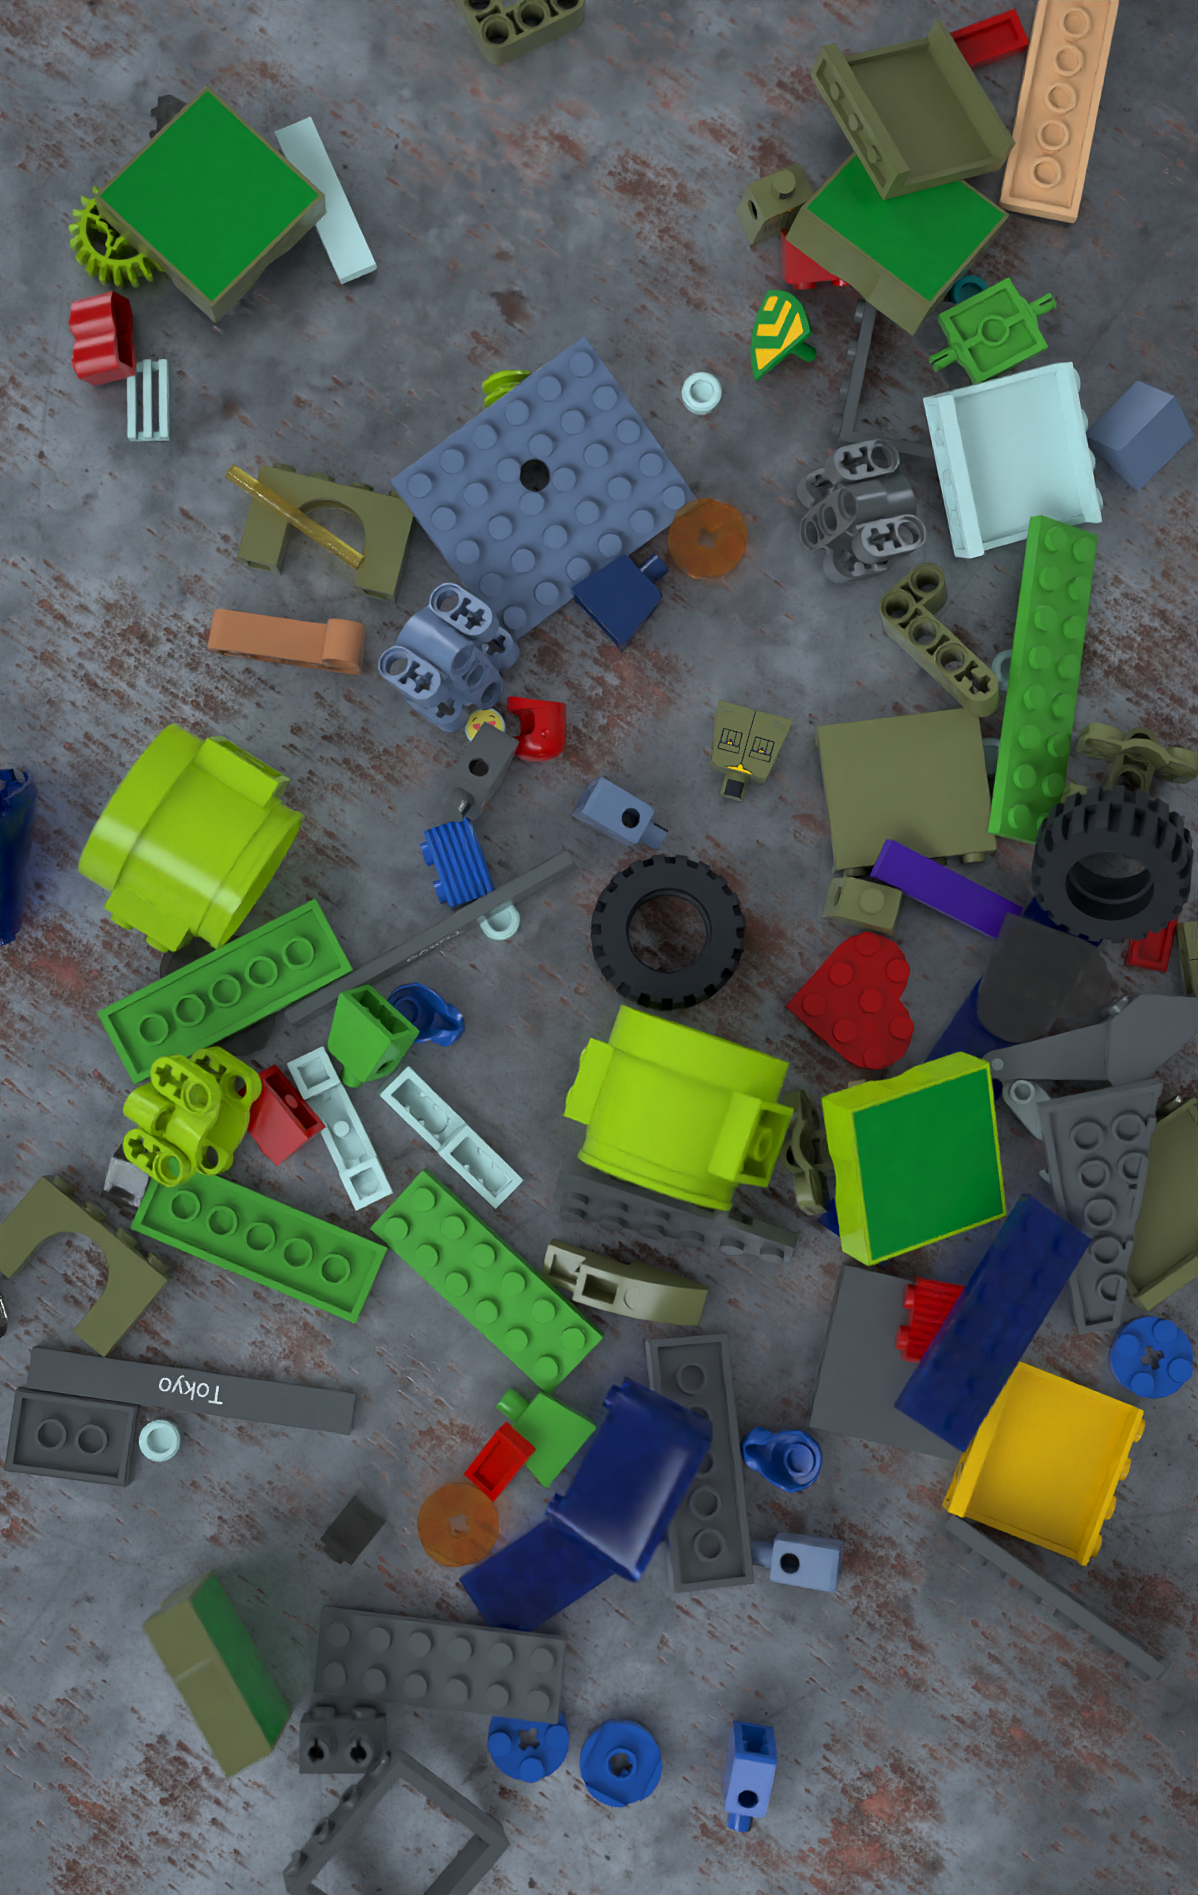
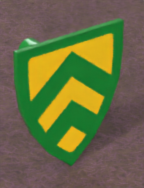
M767 290L758 310L752 331L751 365L754 380L757 382L790 353L808 363L812 362L817 354L816 348L804 342L813 334L805 306L796 296L783 290Z

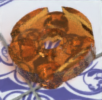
M712 498L695 499L682 506L677 511L669 527L667 544L670 556L680 570L695 580L717 579L729 574L737 567L745 554L748 533L744 519L733 506L713 501L714 499ZM706 529L709 534L716 533L718 535V538L714 541L713 548L708 549L705 545L700 546L697 543L701 538V530Z
M464 1482L444 1484L426 1498L419 1511L417 1527L425 1552L436 1562L453 1568L470 1565L484 1559L494 1547L498 1537V1509L493 1501L475 1485ZM459 1514H463L467 1517L465 1523L470 1526V1529L467 1533L460 1531L457 1536L450 1533L452 1525L447 1522V1519L450 1516L457 1518Z

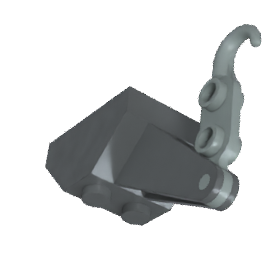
M1124 994L1120 998L1116 996L1099 1010L1098 1013L1102 1018L1094 1025L989 1051L982 1057V1060L990 1063L991 1079H997L1002 1083L1001 1093L1005 1104L1037 1139L1043 1141L1036 1102L1051 1100V1098L1035 1080L1091 1081L1098 1090L1144 1081L1198 1033V998L1138 994L1131 997ZM1041 1170L1039 1175L1046 1182L1050 1183L1049 1172Z

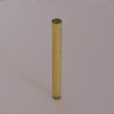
M233 464L228 469L225 478L353 569L358 570L363 564L365 556L241 468Z

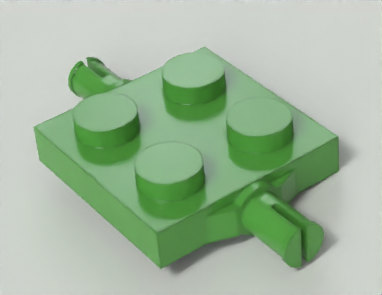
M1008 277L938 315L937 321L947 337L949 347L929 356L930 364H934V371L937 372L957 361L965 369L972 383L977 384L992 380L1045 352L1048 345L1038 329L1037 317L1057 307L1055 299L1051 301L1053 298L1052 294L1047 293L1029 304L1027 300L1018 294L1011 279Z

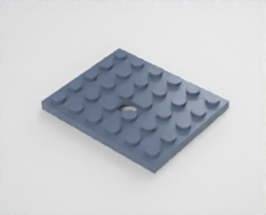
M585 336L580 337L389 480L392 487L469 593L487 604L498 618L499 626L505 629L515 641L573 598L571 588L575 584L624 554L629 556L699 503ZM531 459H538L544 462L550 474L547 485L542 490L536 492L527 490L521 484L519 478L522 465Z

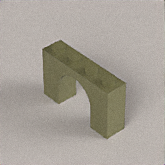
M273 463L272 467L261 465L237 558L242 566L281 575L291 534L297 523L305 515L317 509H341L357 518L365 530L364 549L354 584L357 593L396 603L417 520L396 491H389L388 495L373 492V487L360 482H350V486L335 483V478L319 472H312L310 477L298 474L294 467L282 463Z
M59 1174L55 1178L51 1175L41 1176L0 1225V1271L8 1278L19 1276L42 1247L52 1237L62 1232H77L94 1240L102 1249L107 1259L108 1281L99 1300L72 1332L102 1357H106L113 1353L174 1279L167 1273L170 1266L153 1252L147 1256L137 1248L136 1245L139 1240L128 1230L121 1226L116 1230L105 1221V1218L108 1216L107 1213L97 1204L90 1200L85 1204L73 1194L77 1190L76 1187Z

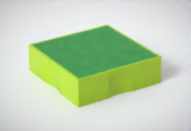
M960 1051L912 1067L903 1074L890 1079L869 1081L821 1097L828 1149L836 1174L835 1201L843 1252L870 1266L1007 1216L989 1062Z

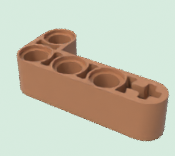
M215 609L213 611L207 650L215 654L358 675L362 673L367 631L363 624L345 619H329L328 624H320L233 610Z

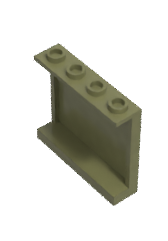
M941 19L935 20L925 38L848 56H843L836 43L822 46L809 73L883 200L1000 170L1016 144Z
M965 708L817 726L814 731L815 746L819 748L834 858L833 874L843 873V877L853 878L868 876L867 869H873L886 839L894 840L944 867L947 866V859L962 858L963 864L987 861V854L997 850L996 836L988 833L991 800L979 716H974Z
M1176 1095L1159 1107L1161 1114L1156 1117L1155 1131L1151 1135L1148 1151L1149 1165L1139 1220H1136L1133 1235L1135 1241L1133 1254L1129 1258L1126 1275L1128 1281L1126 1292L1138 1309L1147 1312L1198 1276V1110L1194 1105L1198 1100L1195 1096L1181 1099L1179 1095Z

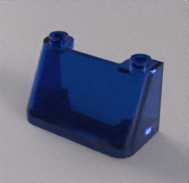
M624 1376L620 1386L611 1385L601 1406L608 1409L605 1420L569 1488H566L562 1495L554 1493L544 1515L549 1517L548 1527L620 1578L636 1585L709 1450L713 1439V1422Z

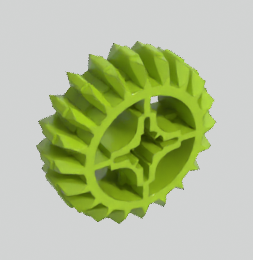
M93 186L94 195L100 190L97 186ZM81 196L80 201L85 209H73L72 215L77 222L69 224V231L71 235L75 236L70 240V246L73 251L78 252L75 258L79 265H86L85 270L90 277L93 278L99 274V280L104 285H107L114 278L116 287L120 289L125 285L126 279H130L133 287L138 288L140 283L138 277L144 275L148 281L153 282L152 269L156 268L158 271L165 272L155 261L141 254L122 235L117 238L116 235L119 232L99 215L94 198L91 200L88 197ZM95 230L101 232L103 238L107 239L105 257L94 249L93 239ZM132 253H139L138 255L132 258L126 259L127 256Z

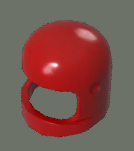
M515 696L508 697L507 713L517 715L520 720V735L512 736L520 741L514 755L529 762H546L557 758L563 752L566 744L567 704Z

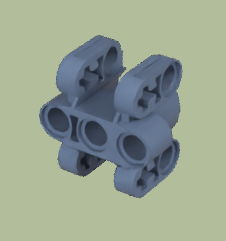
M444 583L433 590L429 605L418 611L405 624L395 646L388 648L382 653L378 661V669L389 684L402 693L404 700L414 711L445 732H455L466 725L469 719L470 712L468 707L470 704H474L482 710H489L498 703L505 686L499 670L510 668L516 663L520 650L513 637L499 626L498 618L487 604L454 583ZM455 595L459 597V603L452 611H441V604L447 597ZM478 622L480 623V627L476 625L473 627L471 623ZM492 641L499 647H505L506 649L502 654L499 652L494 653L487 643ZM400 658L408 660L404 672L399 675L390 674V667L396 660ZM429 684L430 691L422 690L419 685ZM442 702L449 709H454L455 713L452 716L444 715L437 705Z

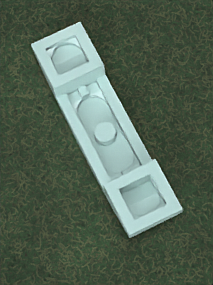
M322 1046L287 1063L303 1100L308 1103L326 1126L321 1131V1134L340 1172L339 1176L355 1210L362 1209L392 1194L393 1190L373 1144L325 1047Z

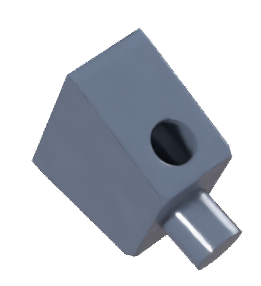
M603 777L589 781L570 815L627 847L634 846L640 841L657 851L668 833V829L651 820L655 812L653 807ZM623 812L630 816L631 822L629 827L624 826L622 823Z
M779 1532L774 1539V1543L751 1540L752 1565L771 1568L770 1581L835 1593L841 1578L845 1540ZM785 1554H795L799 1558L800 1563H789Z

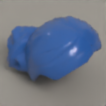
M417 982L403 984L391 992L387 1000L419 1030V1034L413 1043H423L431 1040L433 1043L446 1047L453 1045L465 1031L464 1019L459 1010L451 1003H445V1000L437 992Z
M756 1427L751 1429L739 1443L740 1452L745 1463L755 1472H760L769 1483L787 1492L793 1493L807 1489L818 1478L823 1454L819 1443L805 1431L790 1429L774 1433L771 1430H766L764 1427Z

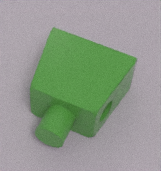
M370 984L340 992L327 1043L328 1050L344 1065L340 1073V1080L349 1087L357 1088L363 1082L367 1083L391 1074L418 1036L419 1030Z
M510 1388L495 1406L513 1422L511 1426L537 1449L525 1465L545 1488L549 1487L597 1428V1423L593 1419L554 1396L548 1395L541 1389L528 1403Z

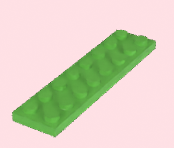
M1043 515L1032 516L1029 522L988 828L989 834L1032 845L1036 843L1038 830L1043 819L1047 818L1049 811L1056 804L1060 803L1065 788L1098 539L1096 534Z

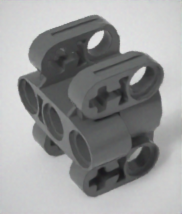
M874 439L843 446L827 458L824 467L810 471L798 482L797 496L805 507L810 508L800 521V539L808 551L826 549L827 555L823 560V569L826 576L837 584H847L878 576L891 568L895 558L909 555L920 548L926 541V528L923 522L916 517V502L913 490L907 478L898 468L900 461L899 452L886 439ZM872 451H878L885 457V469L879 468L873 463L871 458ZM830 483V488L822 494L819 491H813L811 485H814V487L819 488ZM899 526L907 527L911 531L913 544H907L901 540L898 534ZM855 557L857 561L848 569L846 566H840L838 563L839 559L841 562H846ZM884 561L883 565L875 564Z

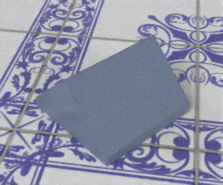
M1138 380L1086 431L1087 443L1137 492L1194 436L1176 397Z

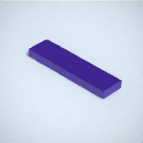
M891 839L885 840L870 874V877L892 888L903 891L905 895L1002 944H1008L1023 910V907Z

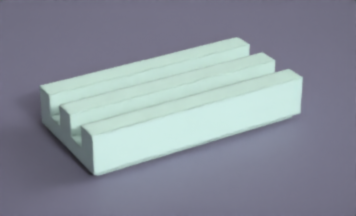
M143 359V362H136L135 376L127 378L129 441H170L169 362L167 359H159V362ZM138 372H143L144 432H138ZM152 372H159V431L153 432Z

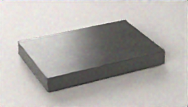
M16 1388L4 1471L126 1487L129 1482L140 1405L29 1388Z

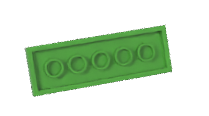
M314 898L224 945L220 950H215L98 1011L97 1014L133 1084L138 1085L151 1078V1067L158 1058L179 1054L188 1059L197 1050L213 1046L354 970L320 904Z
M171 1156L168 1163L169 1170L175 1177H178L181 1170L180 1164L175 1157ZM195 1171L193 1177H190L189 1181L173 1187L164 1186L152 1178L130 1227L132 1230L355 1324L359 1319L389 1248L217 1174L204 1175Z
M427 1168L421 1171L370 1227L381 1240L548 1395L552 1393L605 1335L602 1330Z

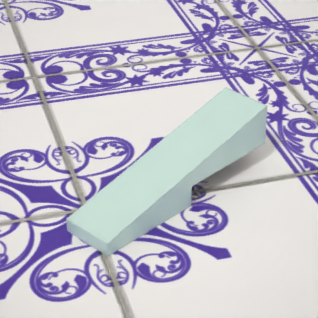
M308 117L275 131L274 133L283 156L325 195L326 214L314 226L341 285L377 270L376 263L312 118Z
M406 1062L377 1090L378 1094L495 1209L524 1181Z

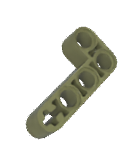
M920 564L881 598L879 610L883 628L902 649L969 713L979 717L989 716L998 709L1001 701L998 678L988 666L934 616L946 604L948 598L944 572L936 564ZM926 584H935L937 586L929 592L920 590ZM897 610L907 611V614L901 618L890 617ZM923 636L935 637L929 644H919L917 642ZM954 661L963 664L959 669L953 671L944 668L946 664ZM973 686H974L979 692H977V693L974 694Z

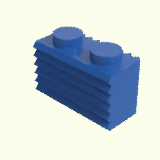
M465 816L461 822L451 821L424 831L427 841L420 843V847L427 867L435 864L440 879L433 881L440 904L448 902L451 910H455L469 905L495 890L471 819Z

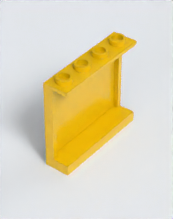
M999 1353L942 1507L949 1513L962 1518L964 1516L1072 1558L1087 1567L1089 1559H1094L1100 1550L1102 1535L1099 1532L1104 1519L1109 1520L1115 1510L1117 1497L1113 1495L1118 1481H1124L1129 1472L1131 1458L1128 1457L1132 1443H1137L1144 1432L1146 1423L1145 1419H1142L1144 1411Z

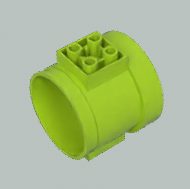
M172 723L146 748L114 793L86 843L79 861L78 872L112 893L103 907L112 913L110 919L124 929L131 931L134 927L146 934L147 938L145 941L155 949L167 953L168 950L176 952L190 944L194 936H200L208 941L210 946L220 950L241 926L272 880L297 837L305 815L298 810L294 811L284 804V801L279 799L291 781L290 778L223 736L207 737L203 741L178 724Z
M621 1004L609 1041L605 1042L590 1038L588 1045L582 1051L579 1059V1072L574 1085L569 1089L566 1096L567 1106L563 1116L588 1125L583 1148H580L577 1157L593 1167L643 1187L688 1202L724 1211L731 1210L733 1205L732 1198L736 1187H739L740 1183L767 1188L794 1112L793 1108L777 1103L790 1063L724 1038Z

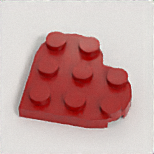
M863 932L851 936L836 947L786 1004L785 1008L840 1057L855 1067L879 1070L891 1066L904 1056L914 1032V1023L910 1018L909 1011L899 1000L907 986L910 966L897 944L885 936L872 932Z

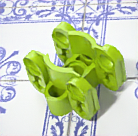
M217 1046L197 1050L193 1053L190 1060L179 1054L158 1058L151 1067L150 1075L152 1082L137 1087L131 1092L124 1103L123 1114L138 1125V1128L130 1130L124 1137L123 1149L127 1159L160 1184L167 1187L184 1184L189 1181L190 1177L194 1176L195 1171L204 1175H216L229 1170L233 1163V1152L247 1131L251 1104L261 1094L262 1085L258 1073L226 1050ZM213 1068L217 1072L210 1073V1070ZM237 1076H241L245 1080L247 1091L244 1097L239 1096L235 1090L234 1082ZM209 1146L214 1147L218 1153L219 1161L216 1167L212 1166L207 1159V1149ZM171 1156L175 1157L180 1164L181 1170L178 1177H175L169 1170L168 1163Z

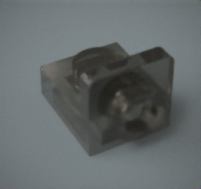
M123 1142L112 1156L100 1197L138 1211L149 1186L151 1176L127 1159L123 1149Z
M354 1495L320 1538L325 1544L323 1550L337 1563L342 1564L345 1560L352 1566L361 1552L385 1524L386 1520Z

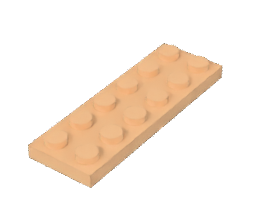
M1038 0L1011 134L1016 144L1006 160L998 206L1001 209L1075 223L1081 201L1119 0Z

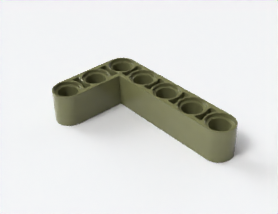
M453 0L482 56L493 65H503L575 30L585 19V0H520L506 8L501 0ZM564 1H572L577 6L568 10L561 8L559 4ZM476 2H485L489 5L483 10H475L471 7ZM536 18L542 22L535 27H529L524 24L527 19ZM497 35L507 39L502 44L489 42L490 38Z

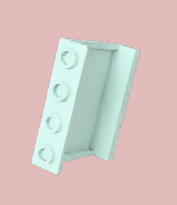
M1056 362L923 398L956 557L974 558L984 555V550L1027 539L1030 517L1043 515L1071 526L1084 522H1102L1100 511L1103 508V500L1100 491L1095 485L1093 475L1096 465L1093 452L1088 448L1086 437L1088 420L1086 413L1081 409L1078 394L1081 387L1080 377L1073 368V362Z

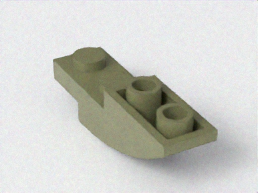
M553 1239L548 1244L541 1275L552 1285L573 1292L572 1300L616 1314L677 1325L698 1326L700 1324L710 1289L709 1286L633 1260L630 1265H626Z

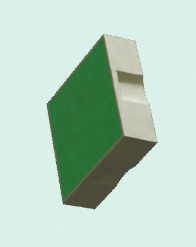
M208 85L94 195L99 215L141 254L149 257L161 266L174 285L215 323L256 284L258 278L268 265L281 255L287 253L326 214L325 195Z
M854 151L800 208L785 239L829 273L843 279L854 287L867 302L913 336L942 303L951 286L963 278L989 249L1010 215L963 179L883 200Z
M211 1569L171 1592L160 1604V1609L153 1612L142 1624V1627L188 1706L197 1727L226 1779H229L274 1752L293 1712L217 1575Z

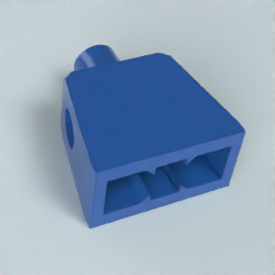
M733 1720L722 1787L724 1810L729 1813L727 1826L732 1830L749 1832L752 1829L754 1817L764 1818L766 1816L777 1765L774 1727Z

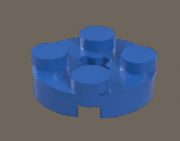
M1150 1315L1139 1316L1124 1323L1117 1331V1336L1109 1350V1365L1118 1383L1133 1394L1151 1399L1163 1398L1179 1390L1184 1382L1188 1381L1192 1376L1193 1352L1190 1341L1182 1329L1177 1327L1172 1321ZM1147 1346H1151L1154 1351H1160L1161 1358L1157 1360L1158 1365L1154 1368L1150 1364L1141 1363V1357L1146 1355L1145 1348Z
M560 1710L558 1724L492 1716L489 1723L487 1747L495 1765L507 1776L516 1780H523L527 1783L538 1782L541 1778L555 1772L567 1755L569 1729L562 1710ZM532 1727L538 1731L536 1740L539 1743L534 1747L532 1745L527 1747L520 1745L521 1737L518 1732L521 1729L528 1732Z
M607 1719L587 1736L581 1748L579 1763L585 1786L595 1799L605 1805L625 1807L627 1804L635 1803L638 1800L641 1802L652 1794L659 1783L662 1773L659 1744L651 1732L639 1723L625 1719ZM621 1753L627 1754V1760L632 1764V1767L629 1770L623 1768L620 1773H615L613 1771L614 1763L610 1761V1758L613 1755L619 1756Z

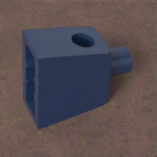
M654 553L639 567L624 554L575 584L571 588L572 599L613 644L623 652L662 603L663 595L655 584L669 572V569L661 558Z

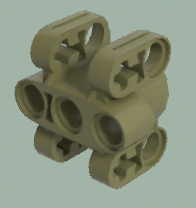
M1089 723L1081 730L1076 746L1078 753L1108 763L1101 784L1102 790H1112L1113 785L1118 786L1117 779L1119 776H1126L1131 779L1134 785L1133 792L1136 789L1148 792L1153 776L1173 783L1186 784L1197 778L1198 753L1177 747L1165 749L1158 744L1156 735L1145 727H1136L1124 733L1113 726ZM1133 753L1140 754L1142 757L1136 756ZM1072 781L1065 786L1060 802L1065 805L1066 797L1076 792H1080L1081 795L1087 794V789L1090 787L1076 785Z
M863 1079L846 1082V1086L851 1088L868 1081ZM806 1089L785 1092L783 1095L784 1105L793 1108L794 1112L789 1123V1128L792 1130V1138L787 1140L780 1150L782 1165L794 1175L795 1193L799 1208L807 1215L830 1212V1196L827 1177H834L836 1174L832 1158L829 1154L826 1129L820 1130L815 1099ZM807 1149H809L810 1158L808 1157ZM793 1155L795 1157L796 1162L800 1165V1167L793 1166Z

